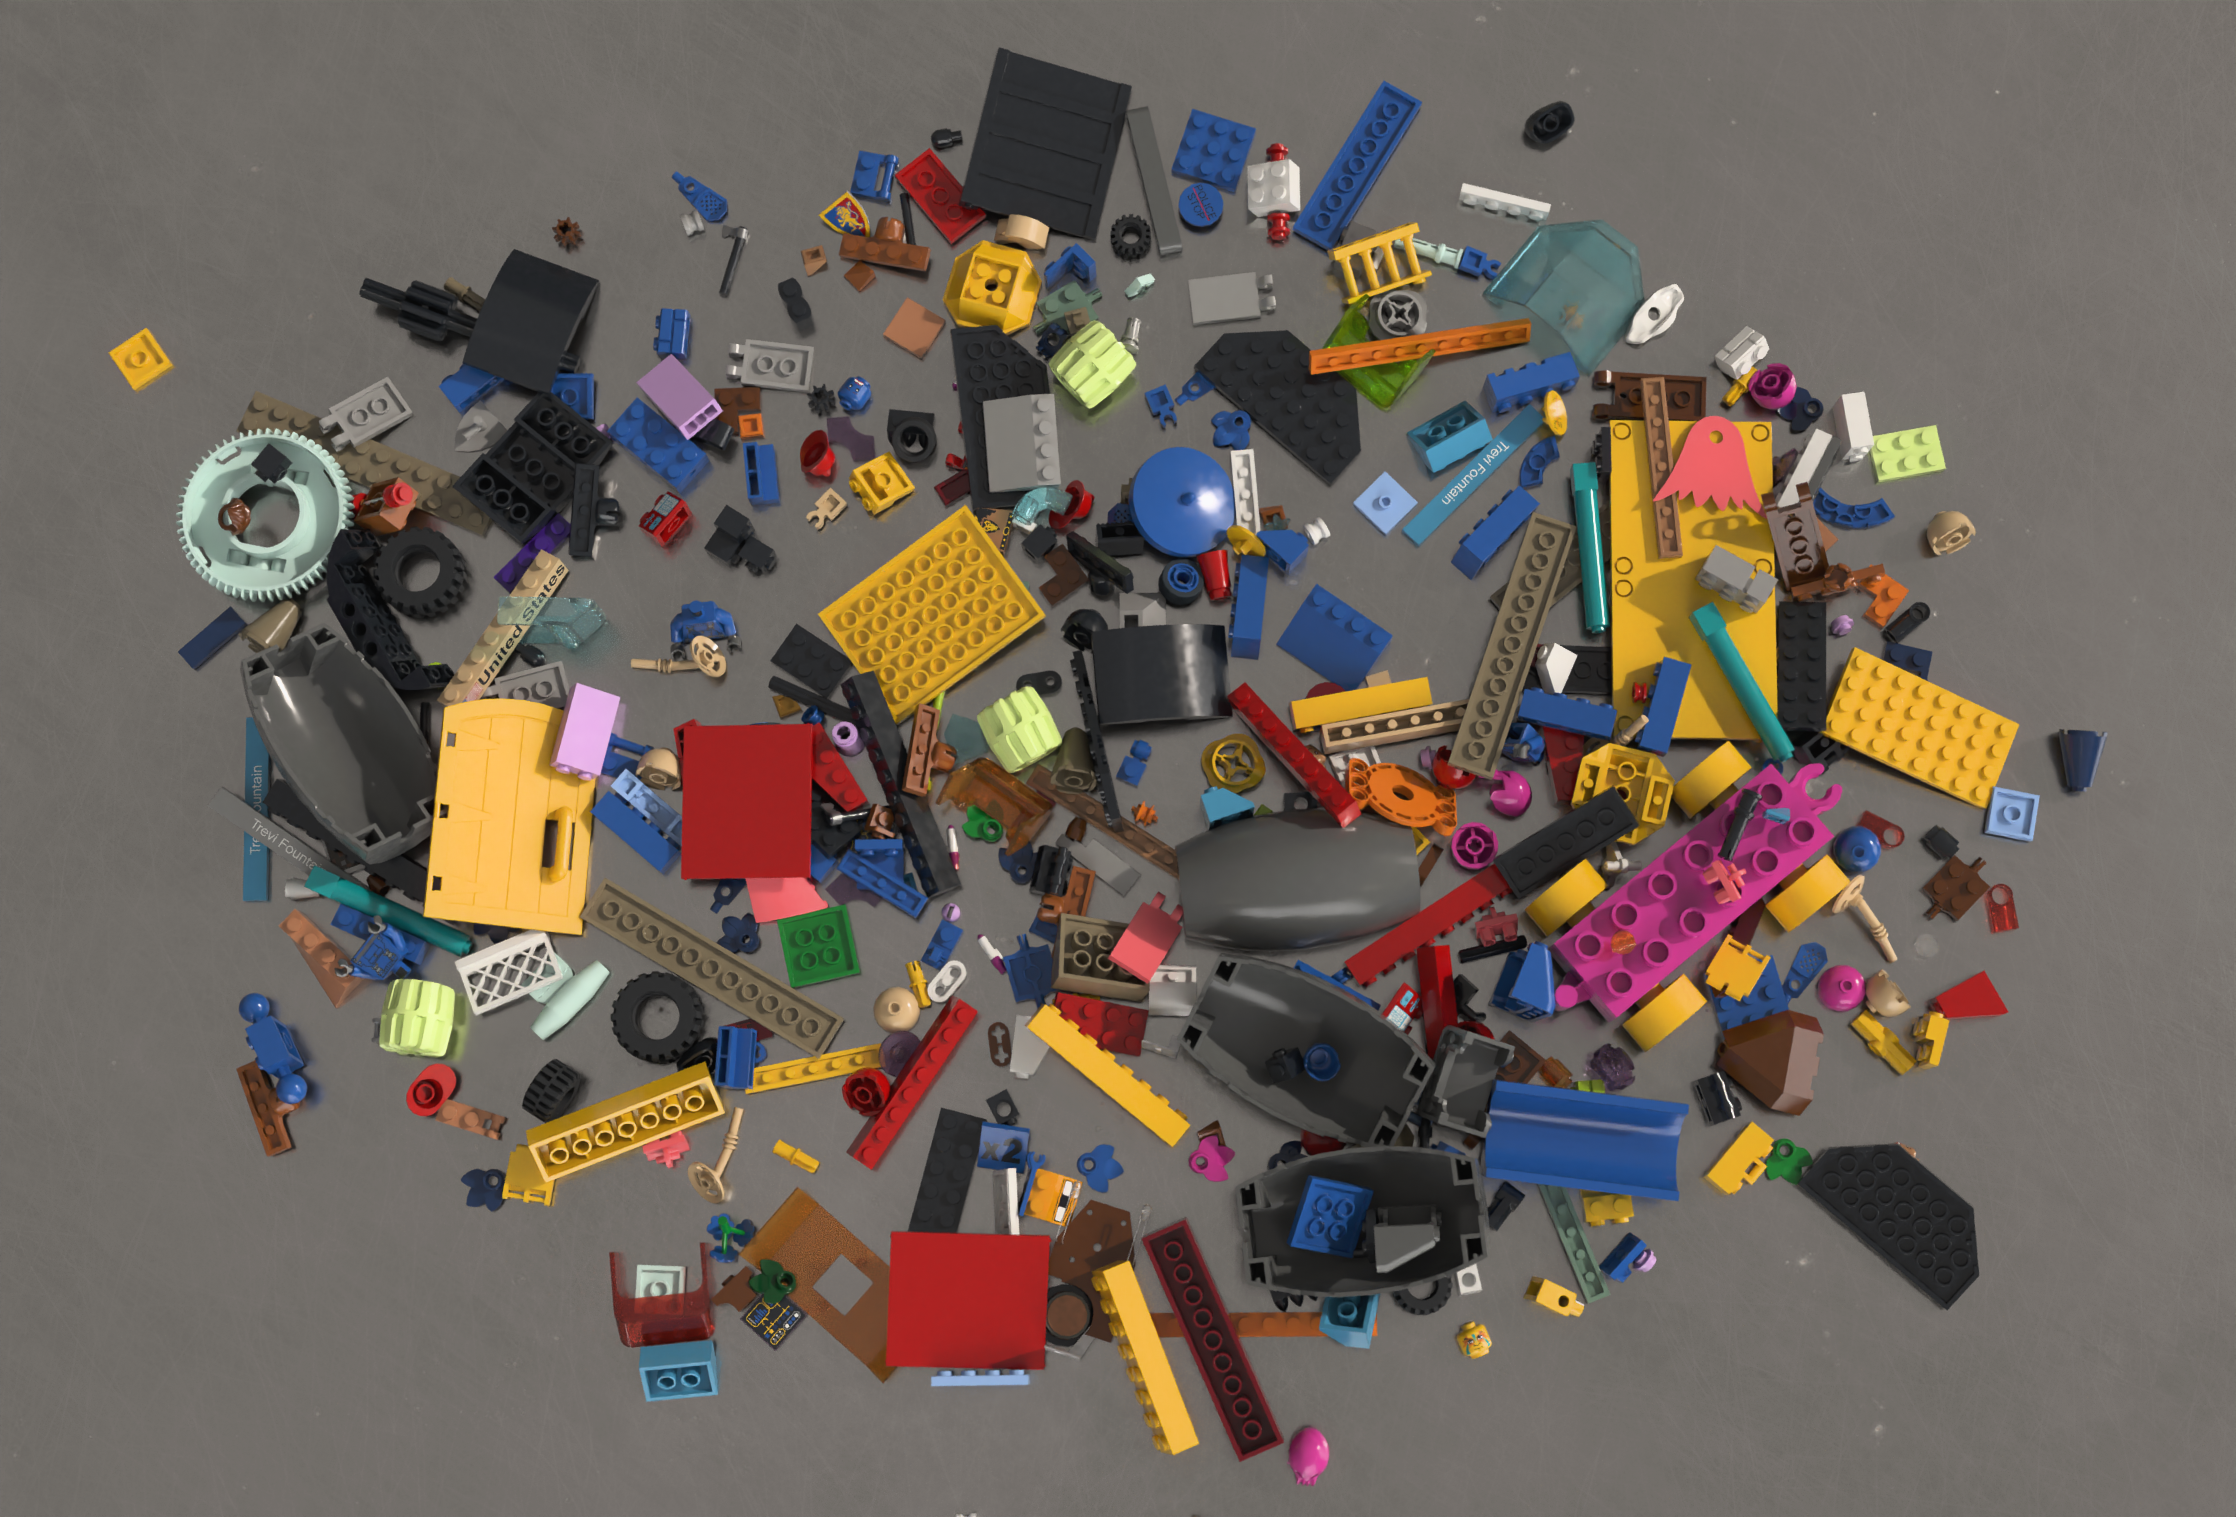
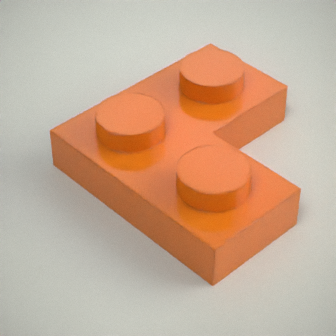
M1886 574L1884 577H1881V581L1873 584H1867V581L1858 583L1859 587L1875 597L1863 616L1883 629L1909 590Z

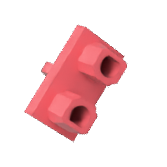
M1721 860L1711 863L1712 866L1702 874L1708 884L1719 879L1723 884L1724 888L1713 893L1718 904L1739 900L1741 896L1733 880H1735L1738 888L1745 885L1741 878L1742 875L1746 874L1745 869L1737 871L1733 863L1727 866L1731 873L1729 876Z
M1490 907L1489 915L1482 916V921L1475 922L1476 939L1480 938L1484 947L1494 945L1496 943L1495 935L1503 934L1504 940L1507 942L1517 940V914L1505 915V911L1496 913L1495 908Z
M681 1130L669 1134V1139L661 1141L659 1138L642 1146L648 1161L656 1160L657 1164L666 1162L667 1167L672 1168L673 1160L681 1158L680 1153L690 1150L689 1143Z

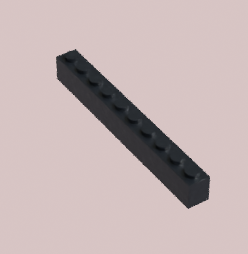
M874 671L851 676L840 684L842 693L848 702L851 715L857 724L860 737L865 744L869 759L876 771L877 779L883 788L886 801L890 805L895 823L899 827L904 845L910 854L913 867L916 869L921 881V887L928 898L948 892L961 885L926 797L902 790L908 753Z
M276 779L262 802L269 806L267 809L269 812L276 816L282 814L288 818L286 822L296 828L303 827L307 830L306 834L315 840L320 838L327 842L325 845L327 848L334 852H343L346 854L345 859L356 865L358 862L364 865V870L373 876L380 875L385 879L383 881L385 884L394 889L396 887L404 890V896L413 901L417 898L423 902L422 906L424 907L428 868L405 854L382 863L369 865L346 848L313 816L284 779ZM433 876L432 891H440V877ZM443 919L444 921L452 925H454L455 923H464L462 921Z

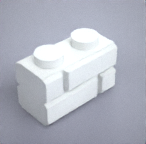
M1746 326L1714 358L1722 372L1729 374L1730 377L1737 380L1743 374H1747L1751 366L1759 359H1763L1766 356L1769 347L1762 334Z

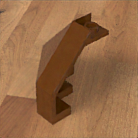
M1785 1010L1722 1031L1725 1040L1717 1049L1720 1059L1716 1064L1769 1108L1800 1116L1813 1100L1814 1090H1810L1812 1077H1817L1820 1057H1816L1818 1043L1822 1044L1824 1033L1817 1018Z

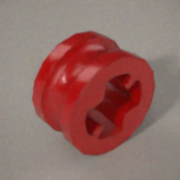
M1634 682L1632 687V703L1641 701L1642 704H1645L1647 685L1646 683L1638 685L1637 682Z

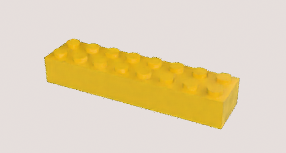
M702 1062L526 1130L528 1147L546 1183L725 1112L721 1097L714 1085L707 1064Z
M1115 1261L1092 1271L1094 1276L1091 1278L1095 1290L1101 1294L1102 1300H1100L1102 1310L1105 1314L1108 1313L1111 1321L1109 1323L1110 1331L1114 1337L1117 1336L1120 1344L1117 1346L1118 1352L1128 1365L1126 1373L1131 1382L1134 1381L1136 1386L1135 1396L1146 1412L1143 1414L1146 1425L1151 1427L1154 1433L1152 1441L1155 1448L1162 1453L1174 1455L1199 1444L1130 1261Z

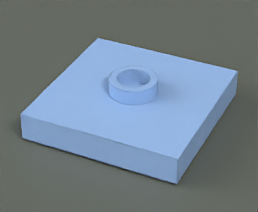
M1386 471L1353 502V505L1385 536L1418 504Z
M1993 786L1984 833L2028 842L2033 841L2040 795Z

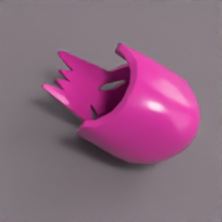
M1495 770L1493 779L1501 780L1503 783L1493 784L1490 789V799L1494 803V808L1508 816L1517 817L1524 814L1532 802V790L1529 783L1522 775L1515 771Z
M1309 1427L1300 1430L1293 1437L1288 1451L1287 1464H1290L1295 1473L1297 1485L1302 1483V1486L1310 1484L1313 1487L1318 1476L1327 1468L1329 1446L1319 1430Z

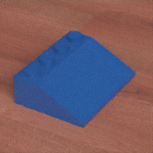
M1316 584L1276 645L1331 683L1341 686L1345 691L1357 690L1391 642L1393 635Z

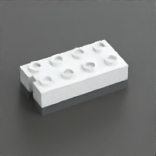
M1817 428L1813 436L1808 434L1803 445L1804 448L1801 454H1798L1793 464L1792 472L1787 475L1783 484L1784 487L1775 499L1777 508L1799 503L1796 485L1804 482L1808 483L1812 501L1814 502L1819 492L1818 490L1821 488L1837 456L1842 439L1835 436L1832 437V435Z

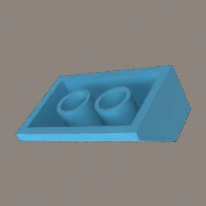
M1467 401L1459 403L1407 432L1408 438L1423 463L1433 473L1444 469L1452 462L1464 458L1470 452L1482 448L1493 440L1485 418Z
M1217 786L1204 790V794L1200 798V809L1208 830L1229 822L1251 817L1254 813L1255 806L1253 802L1225 788L1218 789Z
M1380 1294L1325 1297L1319 1330L1344 1346L1369 1349Z
M712 1340L640 1348L639 1371L646 1402L718 1395L716 1356Z

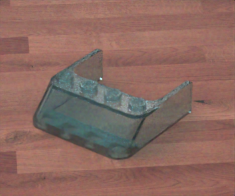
M500 596L498 599L497 623L499 625L530 626L519 641L521 644L564 645L563 647L577 648L578 644H582L606 622V615L592 599Z

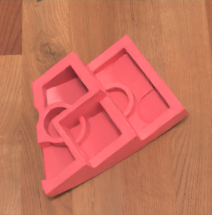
M746 879L756 923L797 916L828 907V903L820 898L814 890L815 886L808 879Z

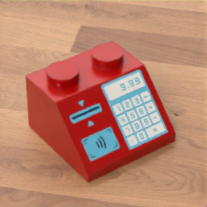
M669 491L657 498L654 503L655 507L650 513L646 512L641 517L640 524L638 525L643 533L662 548L692 514L686 502Z
M1404 982L1382 1014L1408 1035L1413 1028L1409 1025L1414 1018L1418 1020L1423 1014L1422 997Z

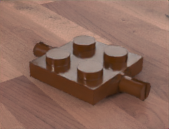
M1954 855L1922 888L1934 903L1925 912V915L1928 917L1935 911L1929 917V919L1933 920L1940 911H1943L1958 921L1990 888L1978 874L1981 868L1986 865L1985 860L1977 866L1982 860L1981 857H1978L1969 866Z

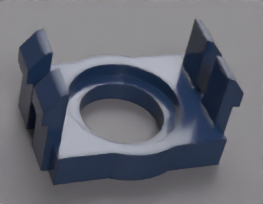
M1054 322L1044 331L1037 343L1038 346H1036L1039 352L1045 350L1042 354L1046 358L1050 355L1053 357L1069 336L1066 330L1060 328L1061 326ZM1050 333H1056L1059 337V343L1056 346L1051 345L1048 341Z

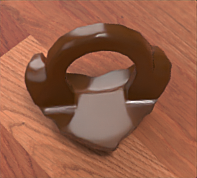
M232 498L218 513L220 527L230 531L233 536L242 534L251 520L250 508L241 499ZM226 510L232 522L230 525H225L223 522V514Z

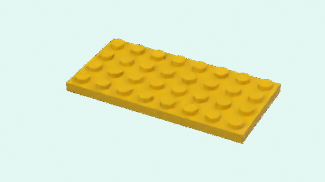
M1854 647L1850 651L1826 711V732L1821 731L1820 733L1976 807L1987 809L1991 799L1992 788L1996 786L2019 724Z

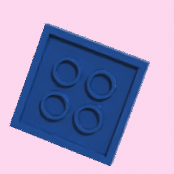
M1192 109L1171 173L1235 192L1256 133V128Z
M1770 955L1771 958L1748 997L1743 995L1740 1001L1730 996L1723 998L1715 997L1711 986L1706 983L1723 1041L1725 1040L1722 1033L1724 1030L1789 1010L1773 955ZM1704 973V978L1706 981L1709 976L1705 975Z
M1308 1175L1287 1244L1291 1247L1352 1258L1362 1229V1220H1365L1366 1210L1369 1208L1374 1191L1369 1187Z

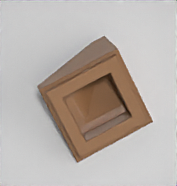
M822 245L801 251L807 276L812 275L827 262Z

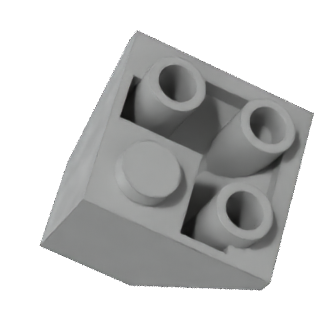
M1161 592L1120 593V628L1166 625V598Z

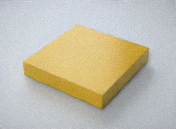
M147 328L109 352V355L134 390L172 366V363Z

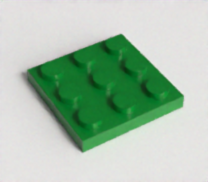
M846 904L777 919L790 986L792 988L860 974Z

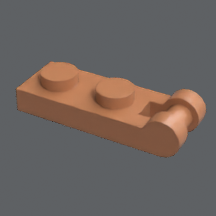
M447 1099L439 1108L436 1121L498 1140L501 1123L504 1124L506 1117ZM487 1119L492 1120L490 1129L484 1128Z

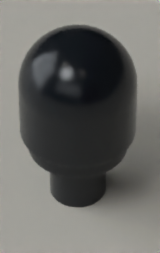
M947 128L936 130L931 135L932 144L938 148L950 146L953 144V141L962 139L961 130L951 132V129Z
M518 643L514 651L521 654L520 658L522 661L531 666L537 667L544 662V653L533 645L527 644L524 646Z

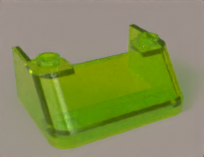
M1365 294L1349 306L1322 349L1371 342L1365 337L1369 330L1368 320L1359 313L1370 297L1368 294ZM1432 348L1418 361L1412 359L1401 361L1399 365L1396 362L1339 370V372L1379 406L1390 407L1420 375L1436 351Z

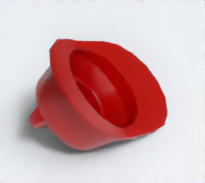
M816 430L803 442L800 449L802 472H810L816 476L824 475L828 477L831 475L835 454L829 447L825 431Z
M1072 481L1052 506L1049 513V524L1053 529H1061L1072 519H1082L1089 513L1094 495L1084 489L1081 481Z
M433 1064L426 1067L407 1091L406 1102L408 1108L418 1116L434 1114L455 1088L456 1077L453 1070L444 1064Z

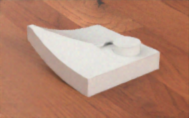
M1374 746L1342 751L1329 756V762L1336 778L1344 789L1345 769L1350 759H1361L1368 766L1381 763Z

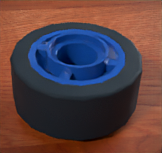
M1179 558L1165 565L1159 577L1158 587L1166 600L1179 605L1189 604L1199 595L1204 585V576L1196 563L1188 559ZM1177 579L1184 581L1185 584L1179 583Z

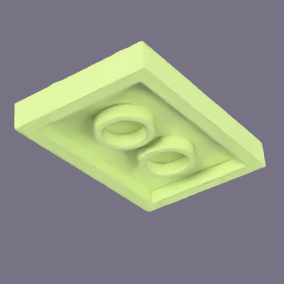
M1936 425L1873 436L1874 446L1869 451L1877 483L1940 472L1946 469Z

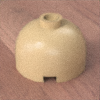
M1942 511L1937 513L1927 528V539L1933 552L1937 555H1941L1939 551L1947 550V554H1950L1966 546L1971 541L1970 535L1973 533L1975 536L1976 531L1972 522L1964 514L1958 511Z
M662 747L649 750L641 757L635 775L636 777L638 775L642 777L640 781L651 788L665 790L664 786L672 787L671 790H675L680 787L682 780L680 760L669 748Z
M1881 969L1866 984L1868 1000L1865 1003L1873 1013L1878 1011L1882 1016L1895 1017L1910 1009L1911 1006L1897 984L1888 981L1889 975Z
M892 987L881 992L876 998L873 1007L874 1018L877 1024L883 1030L892 1034H900L911 1030L918 1022L920 1016V1008L914 994L908 989L901 987Z

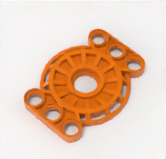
M1358 758L1349 760L1345 769V790L1354 798L1359 809L1370 805L1382 816L1401 825L1411 827L1431 825L1437 833L1443 836L1452 835L1457 826L1456 794L1453 789H1446L1441 785L1435 787L1423 775L1402 765L1378 763L1368 766L1366 762ZM1393 792L1401 793L1409 800L1400 799Z

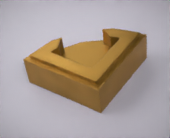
M783 695L772 696L780 719L802 711L799 704L790 697Z

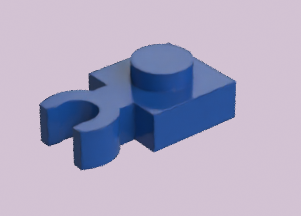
M1466 246L1458 269L1478 277L1484 272L1485 276L1489 279H1495L1497 273L1493 272L1490 267L1498 269L1501 263L1497 260L1488 261L1486 260L1487 253Z
M1166 384L1145 393V398L1153 416L1160 413V425L1163 428L1166 427L1164 421L1166 417L1172 418L1174 424L1177 423L1176 414L1169 410L1174 407V403Z

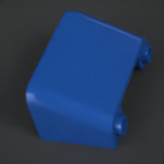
M1535 941V943L1528 945V951L1517 949V952H1509L1489 1005L1530 1022L1552 1016L1556 1003L1551 952L1547 950L1548 946L1546 944Z

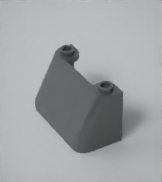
M1452 1025L1446 1026L1442 1031L1433 1061L1436 1063L1435 1068L1423 1089L1419 1101V1115L1438 1124L1486 1138L1488 1131L1491 1129L1492 1121L1490 1115L1484 1112L1492 1088V1081L1495 1079L1499 1066L1506 1067L1512 1062L1515 1046Z
M1436 1205L1378 1208L1379 1223L1374 1224L1377 1273H1388L1435 1247L1436 1242H1440L1438 1226H1442L1441 1211L1437 1212Z

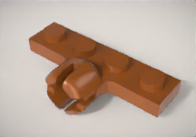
M888 217L880 218L873 237L843 233L839 256L842 258L925 272L927 270L931 249L929 247L902 243L905 226L897 219L891 218L890 221H887Z
M1837 563V565H1830L1823 579L1792 587V599L1804 602L1812 599V595L1821 593L1822 596H1827L1835 592L1840 593L1856 588L1858 583L1867 581V584L1879 582L1881 577L1885 575L1884 566L1879 564L1852 571L1846 564Z
M921 703L915 707L902 790L923 797L927 794L931 768L942 772L952 769L956 758L951 756V754L957 755V751L954 746L940 742L936 737L940 710Z
M1072 866L1065 896L1044 894L1039 905L1050 907L1052 910L1039 908L1037 918L1040 921L1055 924L1058 930L1061 913L1085 917L1096 871ZM1055 938V942H1054V946H1053L1051 958H1053V956H1054L1056 938Z
M256 1061L237 1068L238 1076L267 1157L292 1148L282 1117L298 1109L300 1102L296 1104L282 1102L276 1094V1088L272 1089L270 1087L265 1070H261Z

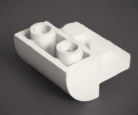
M1159 965L1150 980L1149 1015L1189 1016L1196 1003V966Z

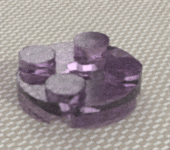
M1609 1043L1604 1044L1595 1051L1590 1065L1597 1072L1608 1090H1623L1635 1081V1076L1633 1077L1632 1070L1635 1069L1634 1064L1620 1047L1616 1049L1610 1047L1612 1044Z

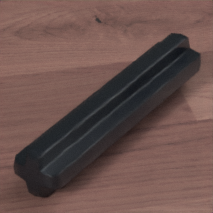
M1525 935L1517 936V940L1511 942L1500 940L1496 941L1492 946L1484 947L1479 945L1463 949L1458 952L1461 963L1526 948L1527 939Z

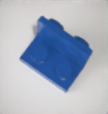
M1077 243L1073 247L1068 246L1061 253L1059 260L1056 262L1052 261L1045 268V287L1050 290L1072 268L1082 279L1086 278L1091 282L1097 276L1096 262Z
M902 839L855 840V850L858 855L904 883V842ZM857 882L858 890H869Z

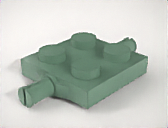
M1073 280L1036 303L1044 321L1032 328L1036 335L1048 329L1050 324L1054 322L1069 334L1064 312L1083 307L1087 309L1090 322L1097 321L1099 317L1092 307V301L1103 295L1099 288L1086 294L1081 290L1076 280Z

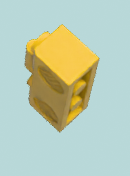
M1748 1122L1703 1177L1724 1195L1735 1194L1743 1185L1742 1179L1752 1185L1767 1168L1758 1158L1761 1156L1765 1158L1773 1149L1771 1144L1774 1139L1754 1122ZM1752 1162L1756 1164L1749 1174L1744 1172Z

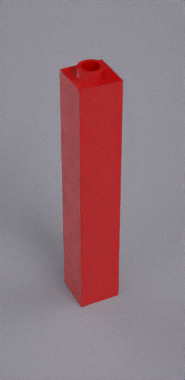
M1449 945L1416 948L1428 1056L1432 1060L1444 1028L1448 1025L1458 1027Z

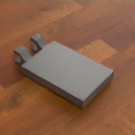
M1256 272L1188 280L1193 326L1261 318L1260 311L1276 309L1275 296L1266 297L1259 300L1258 296L1259 289L1273 288L1272 275L1256 278Z
M746 339L745 345L729 343V356L744 357L742 367L726 365V378H741V385L809 393L814 347Z
M386 377L329 408L330 415L322 418L318 423L323 434L329 433L336 425L339 426L343 433L331 439V446L336 452H339L349 443L353 448L413 416V412L389 377Z
M558 661L494 678L496 685L488 687L482 698L493 699L499 696V699L526 700L545 704L560 710L564 709L570 688L563 662Z

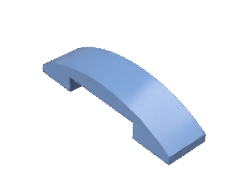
M625 769L611 787L682 847V816L630 771Z

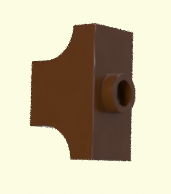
M745 1266L735 1277L731 1274L721 1284L723 1288L711 1299L717 1307L728 1303L733 1305L738 1312H743L759 1296L749 1285V1281L755 1272L749 1266Z

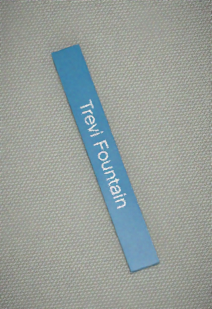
M1529 404L1402 529V532L1419 547L1544 423L1542 421L1544 417Z
M253 717L246 718L245 802L270 819V812L267 810L269 806L262 802L270 791L271 756L266 750ZM244 831L243 901H268L269 848Z

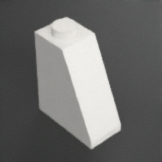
M1016 1015L1010 1073L1015 1074L1014 1078L1028 1079L1029 1075L1034 1076L1051 1048L1024 1026L1031 1018L1030 1016Z

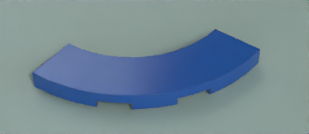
M1819 488V492L1813 502L1818 518L1843 528H1871L1887 523L1895 518V515L1883 498L1868 504L1847 505L1840 503L1839 500H1836L1822 488Z

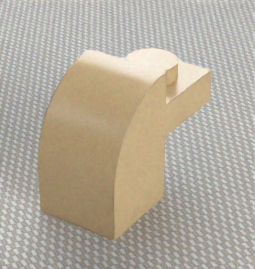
M1011 214L1009 219H999L994 241L999 244L1018 243L1028 250L1045 248L1049 227L1036 219Z

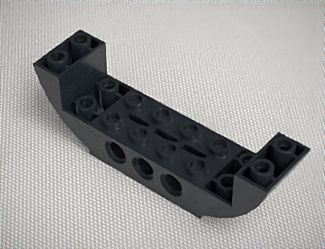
M370 529L340 530L332 544L328 557L327 588L329 597L326 600L355 651H360L365 656L364 660L372 668L376 667L394 688L422 690L446 687L454 676L453 670L448 664L422 666L413 653V648L406 641L401 627L394 620L390 608L383 601L380 591L374 585L368 570L362 564L380 549L375 535Z

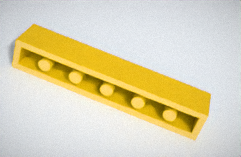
M1428 677L1291 701L1289 702L1293 730L1300 729V733L1314 731L1313 726L1426 707L1432 704Z

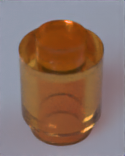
M1552 1056L1539 1069L1542 1073L1541 1076L1552 1087L1568 1088L1573 1082L1571 1079L1573 1074L1558 1059L1555 1060Z

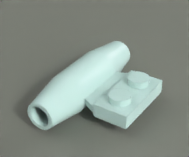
M554 952L564 979L529 993L538 1003L546 1004L530 1026L542 1040H545L567 1024L600 988L610 972L598 960H595L574 976L572 969ZM546 964L540 976L548 978L556 973L552 966ZM529 976L520 986H529L534 977Z

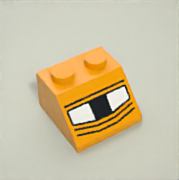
M1038 1168L1024 1215L1057 1225L1061 1224V1226L1066 1227L1068 1219V1225L1071 1223L1083 1182ZM1074 1188H1076V1189L1079 1190V1191H1078L1077 1198H1076V1201H1075V1197H1076L1077 1192L1075 1191Z

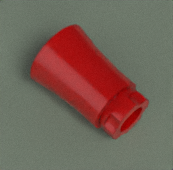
M1228 550L1212 551L1196 556L1204 576L1206 590L1209 592L1210 601L1232 597L1230 589L1232 586L1228 568Z

